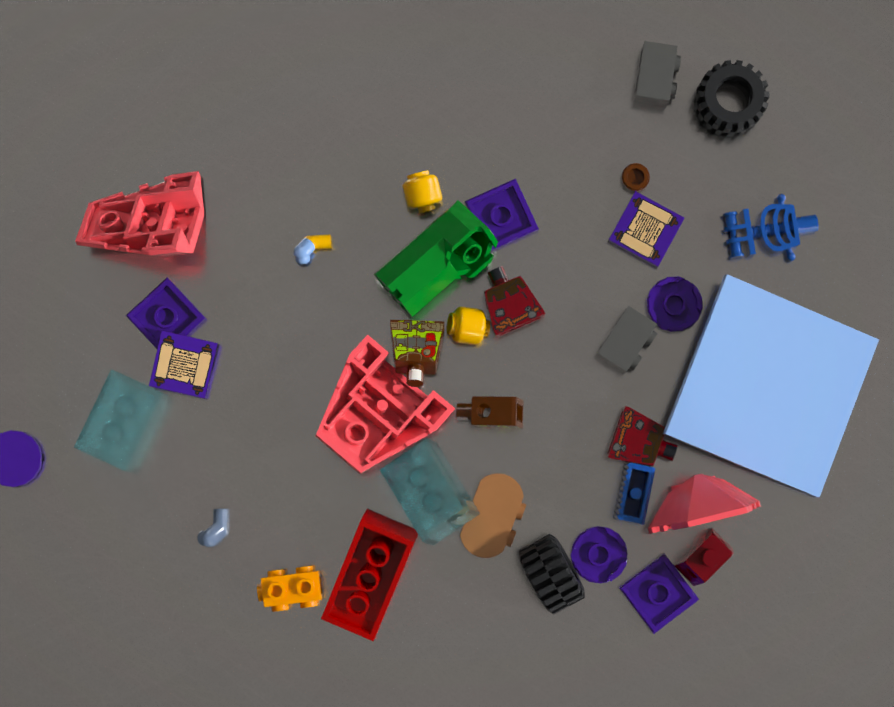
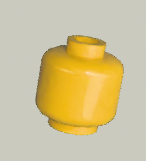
M429 171L408 175V180L402 185L407 207L418 209L419 214L435 210L434 204L442 200L437 176L429 175Z
M458 307L454 313L451 312L448 316L447 334L451 335L452 340L456 343L478 345L484 336L487 337L489 335L490 320H486L485 313L481 309Z

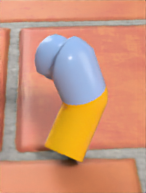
M331 235L306 236L294 248L293 254L296 256V262L307 264L310 262V254L315 249H330Z

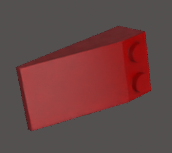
M367 509L356 530L321 619L374 641L420 531Z

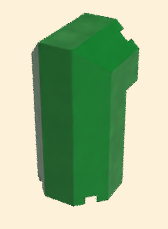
M457 200L373 275L383 288L393 296L396 303L410 317H413L455 279H462L460 275H466L468 278L475 277L488 266L494 256L490 253L492 246L496 248L498 241L491 230Z

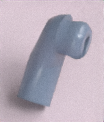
M213 509V525L205 531H200L197 536L200 545L206 547L215 546L226 536L228 509Z

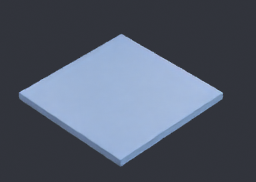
M726 274L722 279L663 434L811 496L820 498L879 339Z

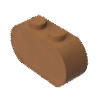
M497 473L488 475L480 480L460 533L464 547L471 554L481 558H491L502 553L505 546L511 547L516 531L512 530L515 519L521 520L526 508V504L522 503L523 491L515 479L508 475Z

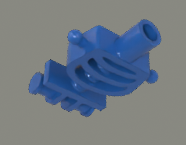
M784 194L777 196L778 204H770L761 211L757 222L758 226L751 227L749 209H743L740 212L742 221L740 225L737 224L736 215L738 214L736 211L724 213L723 217L726 221L724 233H730L731 239L726 240V245L730 246V259L744 257L741 248L742 243L746 245L747 257L754 256L756 251L753 238L759 237L761 244L769 253L778 254L786 251L787 259L793 261L796 255L792 249L800 245L799 234L818 231V218L816 215L796 217L794 205L784 204L786 200ZM772 212L770 224L765 225L767 213ZM779 212H782L781 223L778 222ZM743 231L744 237L737 238L736 232ZM780 234H783L785 242L781 238ZM767 235L772 236L776 246L769 241Z

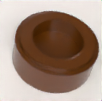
M639 163L628 165L621 175L623 187L633 193L644 190L650 180L649 171Z

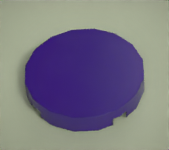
M679 276L667 277L658 281L649 291L646 299V312L650 320L657 324L656 327L669 333L683 332L691 328L699 319L703 309L702 296L698 288L693 283Z
M13 430L0 433V484L2 486L18 487L27 485L37 477L42 468L43 461L41 446L34 437L25 432Z
M600 526L587 528L576 537L572 544L570 554L572 565L579 576L589 582L600 584L610 582L621 575L627 565L628 553L626 543L617 532L610 528Z

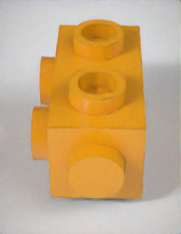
M313 566L297 567L296 573L286 575L284 569L267 571L268 577L261 578V584H257L258 601H263L264 607L271 606L272 612L289 610L288 604L300 603V608L318 606L317 600L324 599L320 570L313 571Z

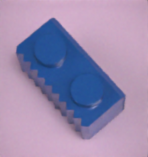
M630 462L624 465L625 470L623 473L625 475L622 476L623 481L620 482L622 487L619 488L621 492L618 493L620 498L617 499L619 503L616 504L618 509L615 510L617 514L614 515V518L644 525L656 468Z

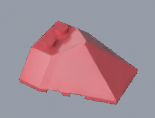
M199 171L172 174L164 177L165 182L151 187H149L148 183L140 185V191L125 196L123 192H119L90 202L77 234L76 244L79 246L153 256H174L194 253L204 218Z
M369 335L349 354L315 435L359 474L437 431L455 410L450 403L434 390L427 396L418 387L408 386L406 384L407 378L397 373L395 368L386 361L389 352Z
M697 474L682 484L671 486L672 491L664 494L644 529L646 534H652L659 531H668V529L688 528L745 514L761 505L759 500L724 479Z

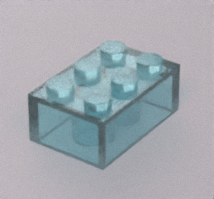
M111 369L74 448L123 471L132 472L168 395Z
M425 438L380 469L424 543L435 545L480 514L439 445L428 438Z

